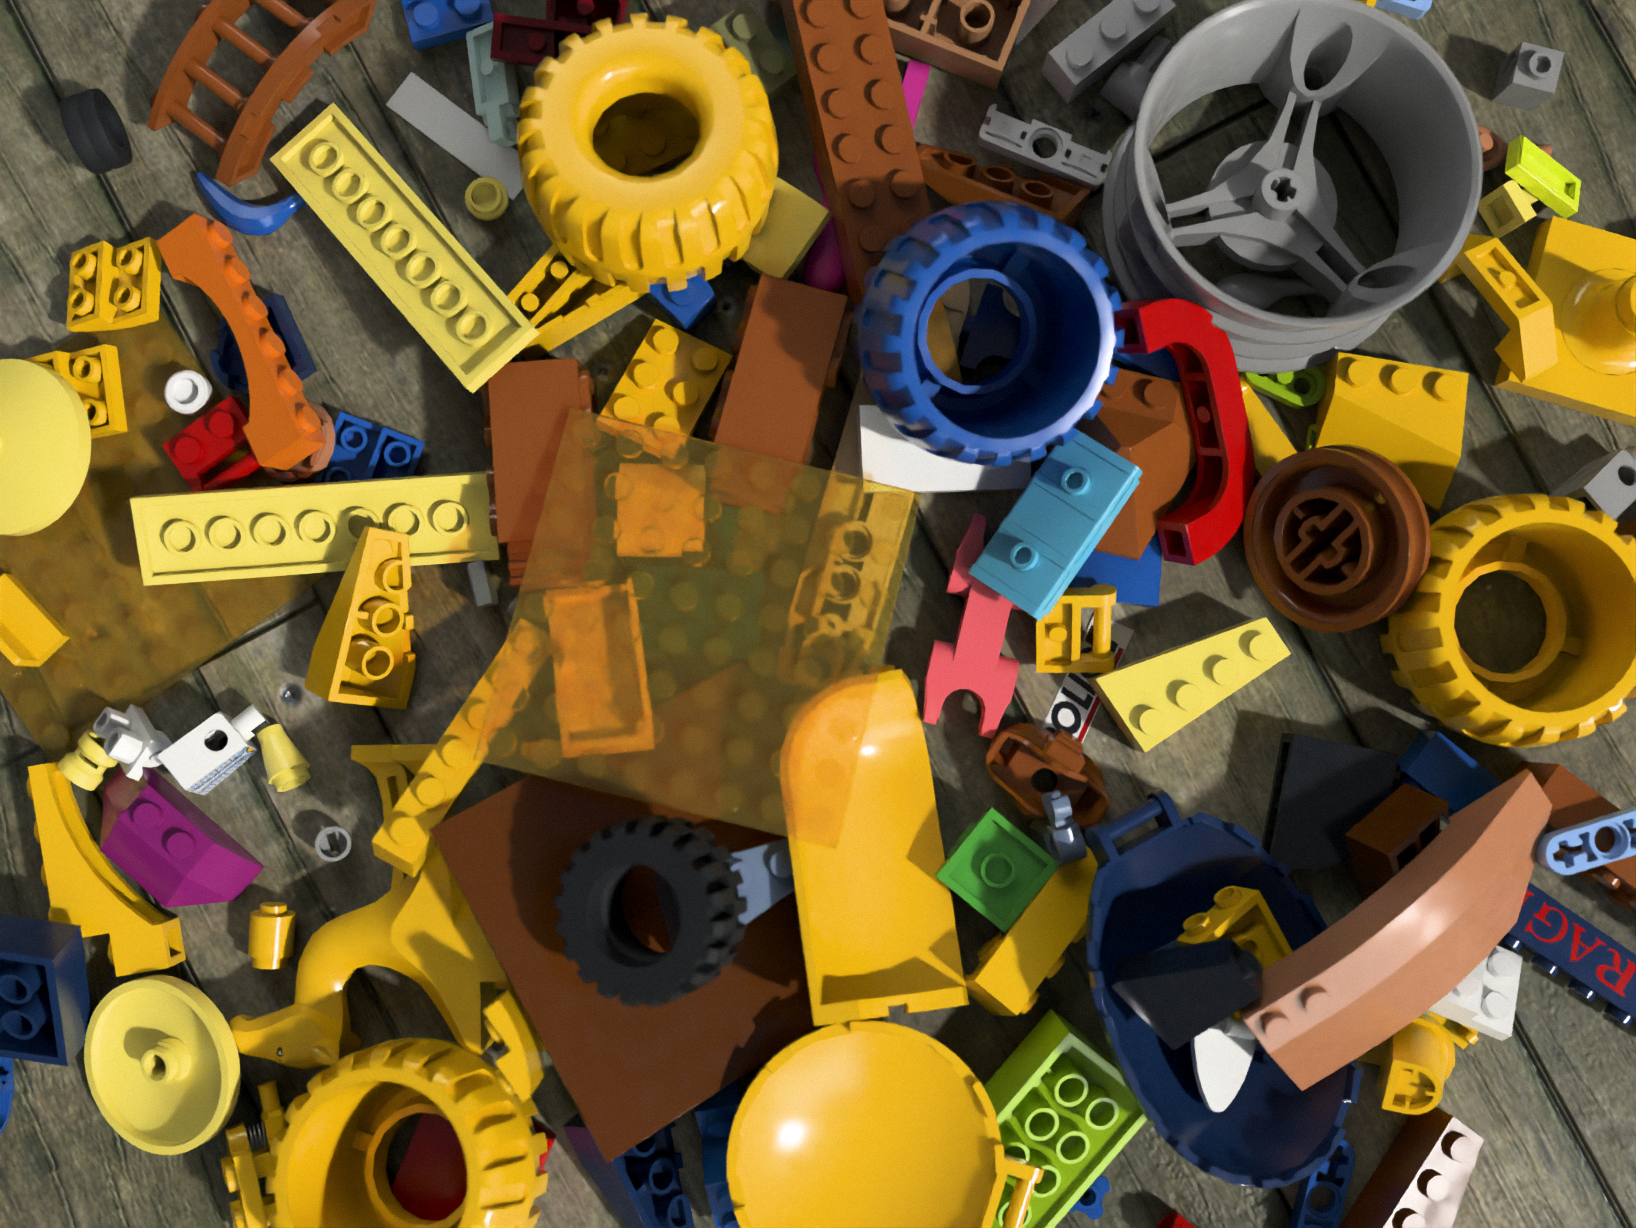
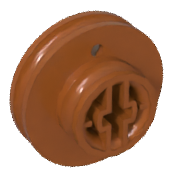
M1334 444L1302 451L1282 459L1269 469L1258 482L1249 499L1244 519L1243 537L1245 554L1250 571L1259 589L1280 613L1293 622L1312 630L1332 633L1346 632L1390 616L1412 598L1428 567L1431 533L1426 509L1418 491L1398 466L1381 454L1364 447Z

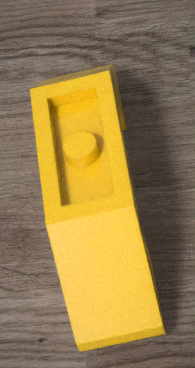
M1468 234L1459 253L1437 280L1441 284L1464 273L1510 329L1494 350L1522 383L1554 367L1558 362L1552 302L1497 237Z

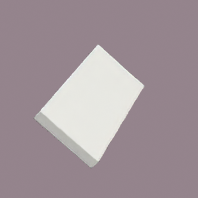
M859 405L856 407L860 494L1024 491L1031 482V462L1012 460L1010 466L988 467L946 460L930 454L908 441L895 430L877 405Z

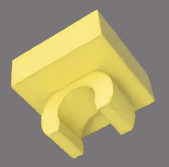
M1512 179L1480 199L1478 211L1493 236L1499 239L1537 216L1531 204L1539 199L1525 188L1521 190L1518 183Z

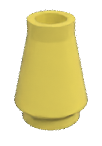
M281 724L268 726L256 734L262 751L268 784L275 785L277 792L294 789L310 779L311 776L308 771L310 763L284 732Z

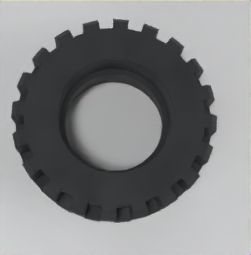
M650 815L601 828L590 835L589 842L579 844L571 854V860L575 863L564 866L559 883L564 884V889L555 893L554 908L561 910V920L555 921L557 936L564 935L567 947L562 950L568 962L575 960L580 967L576 972L586 985L591 982L597 983L596 992L608 1000L620 995V1003L631 1007H637L643 1003L648 1007L662 1006L672 1000L676 1001L712 982L721 974V968L730 964L737 953L736 947L732 944L743 939L746 928L745 923L739 922V915L747 912V897H739L737 885L744 883L739 869L733 872L730 869L727 861L733 856L725 845L715 848L711 844L715 839L714 834L704 827L692 830L693 824L691 820L682 817L669 819L666 815ZM637 865L650 867L660 873L670 883L678 897L681 909V927L677 941L669 952L656 951L644 945L635 937L626 922L622 905L623 890L628 876Z

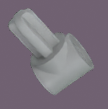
M1154 37L1135 62H1122L1099 95L1131 120H1134L1138 116L1141 102L1151 79L1161 62L1173 48L1167 38Z

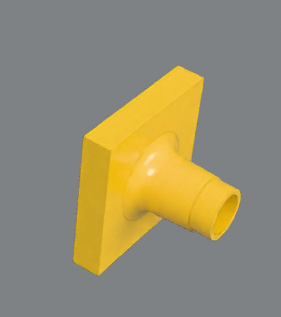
M1552 216L1538 225L1526 273L1552 302L1558 362L1554 367L1521 383L1501 359L1494 387L1636 428V239Z

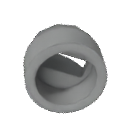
M337 826L323 829L315 840L317 854L323 860L329 862L345 858L352 846L349 833ZM334 832L341 853L333 855L327 834Z

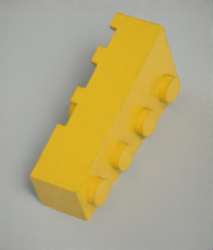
M1087 847L1086 858L1059 866L1007 932L1004 934L998 933L990 942L986 941L977 953L979 956L978 960L981 963L973 973L968 975L964 972L968 996L992 1016H1017L1019 1012L1021 1014L1027 1013L1039 997L1036 989L1045 976L1050 979L1063 965L1065 957L1061 954L1071 941L1076 943L1085 935L1089 895L1098 866L1089 847Z

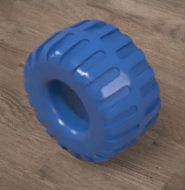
M987 200L956 205L921 218L911 224V229L905 234L894 237L882 250L885 256L878 266L870 267L862 284L867 286L862 305L856 303L853 323L858 326V341L853 342L855 359L863 371L862 381L867 392L895 430L917 447L940 458L988 467L1010 466L1012 460L1022 462L1038 460L1047 455L1045 446L1049 444L1064 446L1079 434L1074 426L1081 418L1092 420L1103 406V403L1096 399L1104 384L1113 386L1119 367L1111 364L1114 347L1123 348L1124 327L1114 322V311L1122 309L1118 290L1104 282L1103 278L1109 273V269L1098 253L1085 247L1086 239L1071 227L1030 207L1012 202ZM970 278H987L1002 285L1015 300L1021 319L1019 343L1011 360L995 376L978 383L956 382L946 377L932 360L926 343L927 320L936 301L952 285Z

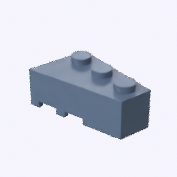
M788 838L778 839L730 853L733 857L727 863L732 872L740 870L744 883L737 885L739 897H747V912L739 915V922H743L746 925L795 890ZM657 872L654 873V878L671 947L673 948L681 927L680 904L670 883Z

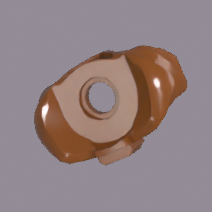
M1019 723L994 736L990 749L986 754L988 773L995 782L1008 792L1014 804L1027 817L1037 820H1049L1043 808L1041 795L1056 790L1060 792L1061 796H1068L1072 808V819L1078 822L1079 828L1086 829L1096 823H1100L1111 805V799L1106 792L1104 778L1099 766L1083 753L1081 741L1064 729L1059 728L1052 733L1032 723ZM1048 768L1056 774L1057 783L1051 791L1040 792L1033 787L1032 776L1037 770Z

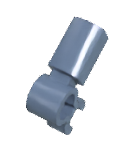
M1058 790L1041 795L1043 808L1049 820L1036 819L1029 826L1032 840L1048 854H1051L1058 866L1086 858V843L1080 832L1078 822L1072 819V808L1068 796H1061Z

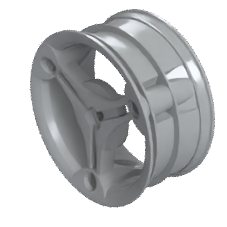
M1244 0L1224 8L1190 30L1170 50L1159 65L1146 89L1138 116L1124 133L1113 154L1106 174L1101 205L1103 238L1113 273L1129 301L1137 299H1183L1205 308L1214 316L1211 323L1216 328L1225 331L1234 352L1237 369L1240 372L1280 374L1322 365L1329 362L1338 352L1347 353L1372 335L1393 311L1412 301L1431 286L1459 253L1471 230L1482 190V148L1477 123L1460 83L1444 60L1416 32L1377 8L1356 0ZM1257 83L1263 95L1278 108L1276 119L1266 140L1241 146L1229 154L1213 173L1205 193L1166 204L1159 177L1149 152V146L1161 128L1186 105L1206 94L1234 85ZM1338 108L1348 114L1365 130L1384 156L1395 182L1399 201V233L1394 255L1374 264L1367 270L1356 260L1333 229L1338 209L1336 189L1329 173L1320 161L1313 156L1318 117L1326 116ZM1291 115L1302 117L1294 145L1283 142ZM1205 217V222L1173 229L1171 226L1172 222ZM1215 244L1233 261L1250 269L1266 272L1291 269L1329 301L1330 305L1325 318L1286 316L1243 303L1207 281L1186 261L1176 247Z

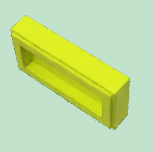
M1519 135L1508 143L1505 174L1562 218L1567 219L1577 213L1581 180L1525 136Z

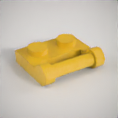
M1101 583L1091 587L1067 588L1049 615L1045 614L1041 621L1036 619V673H1105L1114 669L1115 655L1110 650L1112 606L1116 603L1117 594L1115 586ZM1081 607H1094L1093 650L1089 653H1080Z

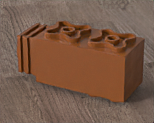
M763 273L761 274L758 286L750 285L742 319L733 344L732 352L736 353L734 360L736 361L735 370H726L708 437L712 438L711 444L714 445L718 455L717 466L713 472V480L709 486L712 497L716 501L759 515L771 517L784 516L785 505L788 502L789 490L792 487L794 478L801 480L826 388H835L853 324L854 313L847 311V296Z
M577 358L506 363L481 386V394L484 406V440L486 447L492 448L493 465L487 466L486 469L490 499L489 525L491 535L497 536L498 543L507 547V554L509 555L508 570H510L509 586L517 588L520 593H546V590L586 588L588 585H594L591 555L592 545L599 544L593 448L600 447V431L596 428L598 419L596 381L591 379L589 370L585 371Z

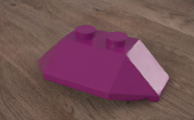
M121 767L104 786L100 851L165 908L235 901L265 868L261 862L152 767H143V775L139 781L127 777Z

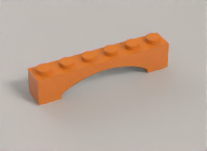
M194 213L156 241V244L172 278L200 287L219 308L236 338L246 369L250 399L249 423L242 428L259 465L289 470L327 444L320 430V419L309 407L302 392V381L291 369L285 357V346L282 340L274 333L266 317L268 316V310L265 304L256 296L249 281L251 275L248 268L237 256L232 245V234L221 222L213 221Z

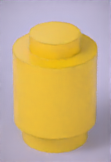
M263 902L260 903L259 910L250 912L248 956L252 957V967L258 969H281L289 965V957L294 955L296 912L288 910L287 903Z

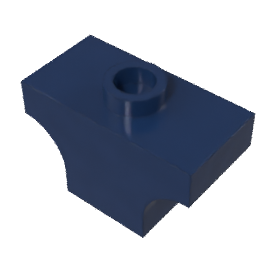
M987 283L982 292L975 316L969 313L966 314L958 337L966 340L958 362L961 375L971 378L979 367L986 364H996L1004 367L1014 354L1019 343L1021 319L1006 308L1003 302L1004 288Z

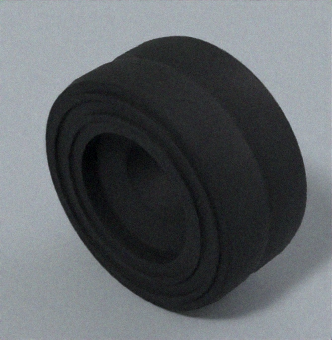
M98 88L89 89L80 94L67 96L61 100L60 113L69 141L81 162L91 173L102 174L131 163L132 150L126 129L114 105L102 90Z

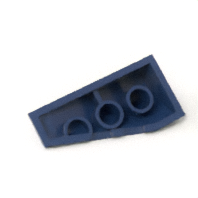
M578 1112L563 1125V1128L581 1164L628 1228H694L690 1200L688 1196L682 1193L678 1169L683 1168L681 1153L675 1152L671 1128L676 1127L675 1120L607 1163Z

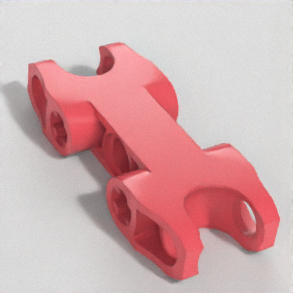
M974 513L971 516L963 540L954 553L946 586V593L965 597L955 643L937 639L933 641L923 679L924 705L922 722L936 725L945 698L953 691L965 689L972 692L979 699L981 705L978 735L993 739L1004 711L1012 700L1019 670L1018 659L1000 655L1010 610L1025 611L968 573L972 564L976 562L985 549L983 538L986 516Z

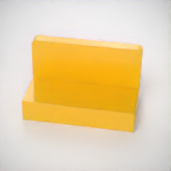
M4 573L0 576V651L15 666L40 667L71 636L13 574Z

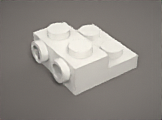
M1496 945L1490 954L1468 976L1428 1010L1500 1041L1511 1037L1523 956Z

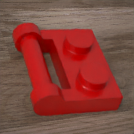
M230 395L162 445L191 488L190 492L230 489L260 467L242 428L249 423V412L239 397ZM247 443L249 444L250 452L208 482L204 474Z

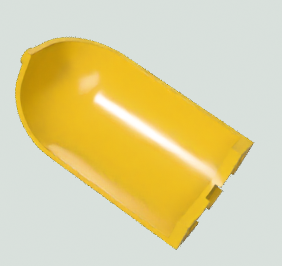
M894 665L872 667L868 669V675L843 680L814 696L792 722L786 734L780 757V782L814 1026L890 1016L888 1007L904 1005L906 1014L969 1005L951 889L935 876V873L946 861L929 754L916 697L910 680L902 669L895 670Z

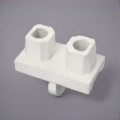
M133 704L128 707L125 713L106 707L93 725L95 734L106 739L103 748L106 755L117 759L125 775L137 781L143 775V767L151 768L163 764L157 755L172 745L165 733L154 729L144 710Z

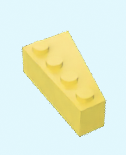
M1267 617L1254 618L1191 642L1172 647L1158 654L1128 663L1112 671L1087 678V681L1133 749L1146 753L1291 653Z

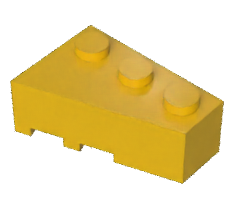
M552 245L507 295L540 333L519 354L527 361H534L644 296L646 293L630 291L627 281L617 280L616 285L612 287L595 280L589 267L583 271L578 270L564 258L559 247Z

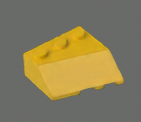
M1338 352L1322 368V373L1326 379V391L1322 399L1318 401L1316 416L1317 432L1314 449L1334 444H1348L1364 447L1381 454L1406 474L1418 491L1424 506L1437 512L1440 510L1461 457L1469 373Z

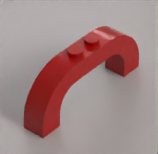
M1183 299L1131 300L1122 303L1121 310L1114 311L1115 324L1124 327L1123 348L1116 347L1117 353L1149 354L1165 347L1176 361L1197 454V478L1190 496L1183 505L1157 520V531L1164 561L1195 566L1215 555L1230 541L1242 523L1253 491L1255 474L1254 451L1237 364L1231 343L1225 331L1216 328L1211 323L1214 316L1205 308Z

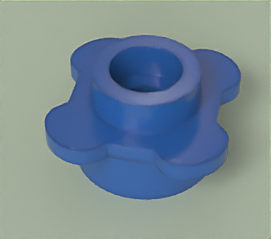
M1099 1175L1087 1189L1089 1196L1086 1198L1081 1196L1068 1211L1069 1213L1076 1210L1086 1213L1090 1219H1097L1102 1216L1104 1212L1102 1207L1103 1197L1110 1190V1183L1103 1175Z

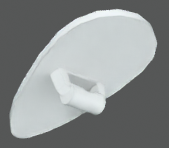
M1229 1016L1190 1040L1193 1071L1197 1087L1205 1106L1212 1112L1224 1111L1236 1097L1245 1080L1258 1039L1245 1023L1242 1016L1240 1018Z

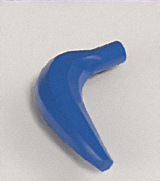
M199 172L196 174L195 179L199 189L216 215L228 226L246 235H270L280 229L294 212L307 204L296 190L275 204L255 205L247 203L233 195L205 173Z

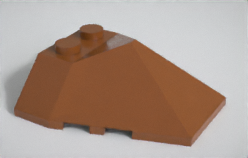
M1119 368L1113 386L1104 384L1096 399L1103 403L1097 415L1092 420L1081 418L1074 427L1135 464L1143 471L1138 479L1140 483L1093 550L1138 561L1158 528L1157 520L1165 516L1197 461V454L1182 384ZM1049 444L1045 446L1047 455L1041 458V463H1044L1055 445Z

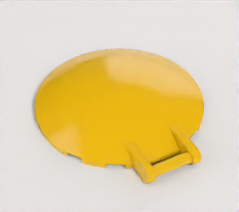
M854 1020L819 1028L801 1036L773 1056L750 1083L740 1101L733 1119L727 1149V1181L734 1214L740 1228H991L1008 1174L1017 1177L1002 1228H1022L1035 1183L1041 1182L1044 1168L1033 1162L1004 1153L996 1118L997 1115L990 1098L970 1068L953 1051L923 1032L908 1026L877 1020Z

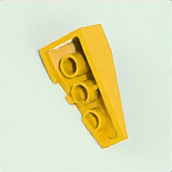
M370 526L364 527L313 646L304 684L305 689L327 701L406 710L416 671V655L411 652L410 630L414 629L413 614L409 613L408 589L412 586L408 534Z

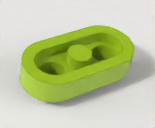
M1316 366L1301 371L1267 374L1266 376L1240 372V375L1244 377L1252 389L1295 409H1305L1314 405L1322 399L1326 391L1325 376ZM1295 381H1300L1305 385L1306 392L1304 395H1300L1294 390Z

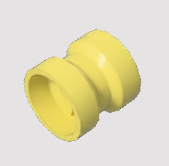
M87 729L78 740V748L74 752L66 753L57 766L61 773L71 782L83 789L93 791L103 781L104 771L109 767H115L118 760L106 755L103 749L106 739L97 736L94 730Z

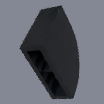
M1282 733L1261 847L1275 860H1282L1288 868L1292 869L1324 868L1351 857L1345 834L1391 795L1392 790L1398 786L1401 774L1400 765L1397 764L1398 754L1298 734Z

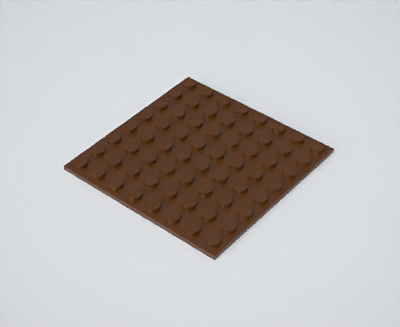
M745 660L653 708L654 749L574 758L562 757L428 829L607 1163L762 1064L788 1044L819 1027L814 1026L795 890L746 924L743 939L732 944L737 950L735 957L730 964L721 968V974L717 978L676 1001L672 1000L662 1006L648 1007L643 1003L637 1007H631L620 1003V995L611 1000L599 995L596 992L597 983L591 982L586 985L576 972L580 967L575 960L568 962L562 950L567 947L564 935L557 936L555 921L561 920V910L554 908L555 893L564 889V884L559 883V877L564 866L575 863L571 860V854L579 844L589 842L590 835L601 828L650 815H666L669 819L682 817L692 821V830L704 827L714 834L715 838L711 844L715 848L725 845L730 853L778 839L788 838L780 782V757L786 736ZM637 865L628 876L623 890L622 905L626 922L635 937L644 945L656 951L669 952L672 947L654 878V873H657V871L644 865Z

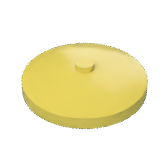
M0 359V535L23 536L35 533L51 525L67 511L76 499L85 481L90 463L91 430L82 400L73 386L63 376L41 364L21 359Z
M147 975L114 988L95 1008L85 1036V1072L95 1103L110 1126L132 1145L141 1150L159 1155L185 1153L215 1137L227 1124L235 1109L240 1091L241 1069L237 1045L231 1029L220 1010L209 997L182 979L168 975Z

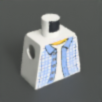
M251 704L235 718L219 711L162 751L157 757L185 791L206 795L258 751L251 738L270 723L254 704ZM227 736V745L220 750V742Z

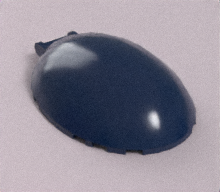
M1158 788L1148 794L1147 801L1104 825L1096 823L1085 830L1087 842L1098 863L1089 895L1086 920V955L1098 1017L1111 1055L1125 1085L1152 1127L1172 1149L1201 1171L1236 1186L1243 1185L1260 1189L1287 1186L1316 1171L1334 1153L1347 1133L1341 1127L1350 1103L1357 1105L1362 1070L1355 1069V1059L1301 1091L1275 1060L1269 1059L1268 1065L1263 1064L1264 1053L1256 1051L1255 1047L1245 1080L1236 1097L1224 1111L1212 1112L1205 1106L1197 1087L1193 1071L1190 1041L1173 1051L1111 985L1117 960L1124 956L1179 947L1176 939L1185 932L1183 928L1184 921L1194 914L1207 913L1216 905L1213 899L1214 895L1228 886H1238L1260 891L1292 951L1305 945L1328 929L1309 894L1301 893L1288 876L1291 870L1282 860H1275L1260 846L1261 840L1236 823H1227L1202 812L1180 818L1169 794L1163 789ZM1155 818L1159 827L1132 839L1117 849L1115 848L1113 840Z

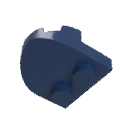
M272 293L262 300L268 310V316L266 317L274 333L282 340L286 351L284 354L291 369L303 381L315 373L317 368L284 296ZM223 317L216 328L221 331L217 349L210 351L212 367L217 378L225 387L249 395L248 379L241 351L227 320Z

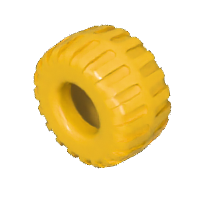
M648 13L629 14L630 22L611 25L610 18L602 19L592 23V33L581 39L576 33L565 38L559 44L560 56L556 60L546 56L534 73L535 87H527L520 104L521 121L517 125V145L524 192L534 215L548 239L554 246L559 247L564 258L578 270L583 271L589 267L595 280L612 287L616 285L617 280L627 281L630 291L650 293V285L667 284L669 292L686 289L687 279L701 275L705 282L722 272V263L727 257L733 262L741 258L749 249L751 235H758L764 226L775 187L779 156L776 129L767 95L760 78L757 75H752L750 64L745 56L735 47H729L725 50L722 37L705 26H702L698 32L689 29L688 21L685 18L667 15L665 23L652 22ZM647 109H666L682 112L696 118L700 128V137L691 156L674 170L653 177L628 176L608 167L596 155L592 146L593 132L608 121L630 112Z
M1538 493L1497 495L1475 500L1454 509L1430 525L1431 548L1427 570L1414 591L1415 593L1412 598L1398 611L1387 617L1388 634L1380 635L1383 653H1392L1397 664L1396 667L1390 669L1394 681L1398 687L1411 690L1414 695L1410 698V702L1423 714L1438 719V723L1442 727L1480 742L1501 747L1528 748L1573 740L1593 733L1596 730L1595 726L1613 722L1627 710L1623 700L1636 698V539L1632 535H1617L1614 530L1617 528L1618 522L1601 510L1585 511V504L1583 502L1564 496L1548 497L1545 494ZM1490 572L1510 573L1527 582L1540 597L1546 615L1545 639L1536 657L1522 669L1506 674L1491 672L1474 663L1460 647L1454 628L1456 605L1464 589L1480 575Z
M407 1037L388 1040L339 1059L336 1065L325 1068L317 1073L307 1084L308 1092L295 1097L283 1116L290 1124L287 1129L277 1132L273 1139L270 1155L278 1157L276 1170L268 1173L266 1176V1194L275 1193L277 1213L269 1215L272 1228H534L541 1211L538 1206L534 1205V1200L546 1192L548 1183V1171L540 1170L539 1155L548 1152L545 1132L536 1134L531 1119L532 1116L538 1114L535 1103L531 1097L522 1102L516 1093L510 1095L503 1088L496 1074L499 1068L498 1066H491L493 1057L486 1052L482 1054L472 1053L462 1048L455 1041ZM419 1113L438 1114L450 1121L458 1134L466 1158L468 1174L467 1194L462 1205L448 1218L441 1221L422 1220L405 1210L391 1191L386 1171L388 1148L398 1128L411 1116Z

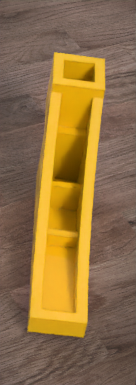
M59 762L28 766L29 777L26 786L28 795L33 800L36 815L34 835L37 842L41 845L43 857L41 878L44 885L48 888L51 905L48 912V920L81 926L82 938L109 933L110 941L107 952L110 963L115 966L116 977L166 969L185 961L186 956L179 917L169 918L140 896L114 869L103 852L100 851L82 817L70 780L58 769L57 764Z

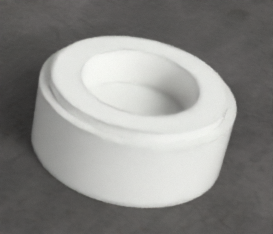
M182 370L176 372L168 379L164 395L172 409L184 415L194 416L203 413L210 406L213 399V389L210 382L204 376L191 370Z

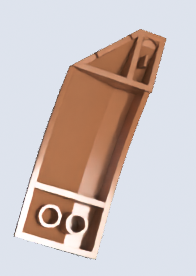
M1528 769L1520 772L1447 818L1450 823L1383 887L1314 939L1262 971L1260 997L1239 1011L1245 1023L1268 1054L1301 1091L1378 1046L1422 1015L1468 976L1490 954L1517 922L1537 858V848L1543 838L1552 810V804Z

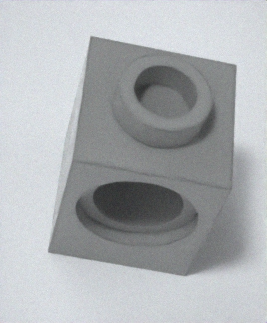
M1522 41L1501 61L1491 101L1533 112L1555 94L1565 52Z

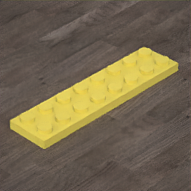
M334 102L270 158V161L472 394L540 334Z
M486 471L140 495L130 498L144 586L346 571L365 526L408 534L410 566L499 560L501 558L498 537L492 536L490 531V499Z

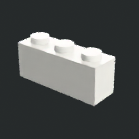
M1113 0L1048 52L1041 73L1065 102L1069 104L1162 30L1176 7L1175 3L1172 0Z

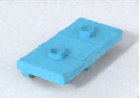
M1078 431L1079 434L1064 446H1054L1039 470L1031 478V482L1007 517L1000 523L998 530L979 558L968 570L969 574L1039 621L1042 620L1045 614L1048 616L1140 483L1138 479L1143 473L1138 466Z

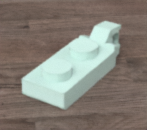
M492 21L466 33L476 115L482 116L484 125L488 126L490 142L507 148L517 144V125L519 122L516 118L520 116V102L515 64L494 62L490 58L493 31Z

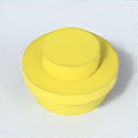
M481 177L474 180L468 186L465 193V203L473 216L480 220L490 221L499 218L506 211L509 196L506 188L499 180L492 177Z

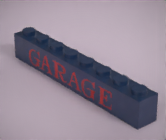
M1529 882L1517 922L1500 942L1519 952L1521 947L1534 955L1530 962L1554 977L1559 972L1571 980L1567 986L1570 990L1590 1002L1597 998L1606 1004L1607 1007L1604 1013L1627 1027L1631 1023L1636 1025V954Z

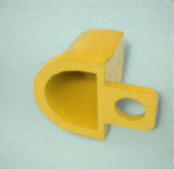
M1422 1014L1384 1042L1355 1060L1380 1065L1377 1087H1379L1381 1109L1403 1114L1419 1115L1432 1110L1442 1098L1445 1080L1448 1079L1455 1066V1046L1448 1030L1435 1018Z

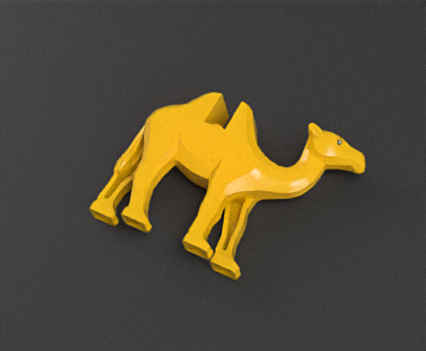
M562 742L521 743V755L534 763L539 769H542L563 757ZM437 744L351 745L350 758L368 768L376 777L382 798L384 822L412 782V773L416 776ZM436 845L414 878L393 866L391 890L376 902L345 913L325 923L312 934L299 961L294 1004L258 1017L241 1014L230 1020L228 1025L240 1054L266 1058L287 1067L301 1069L336 1065L340 1055L350 1053L361 1046L360 1038L351 1031L347 1004V987L355 970L366 965L391 968L419 983L444 1017L462 1048L472 1053L482 1054L492 1045L495 1040L487 1030L485 1020L488 1017L483 1011L497 998V989H509L512 986Z

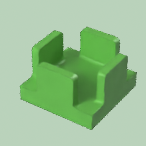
M989 806L976 823L972 821L947 851L945 855L948 858L935 873V876L1002 932L1006 933L1059 866L1051 855Z

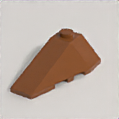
M924 143L917 147L924 182L953 206L987 200L1012 202L1035 209L1074 229L1091 195L1092 189L1051 173L1039 171L1037 178L1014 173L1013 164L1000 162L999 166H982L977 164V159L971 154Z

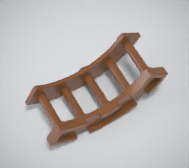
M212 0L211 2L204 3L198 9L195 23L177 49L159 88L150 99V107L152 109L147 127L156 131L177 121L218 152V157L221 160L216 178L228 187L257 174L268 143L277 127L270 121L281 102L284 100L287 103H292L300 90L313 76V72L309 67L321 54L325 52L332 57L346 44L368 32L377 0H319L328 8L316 18L304 17L283 0ZM255 2L297 32V37L281 54L274 55L234 25L239 17ZM222 38L265 69V75L252 95H244L205 66ZM197 81L236 110V115L239 118L229 138L187 108Z

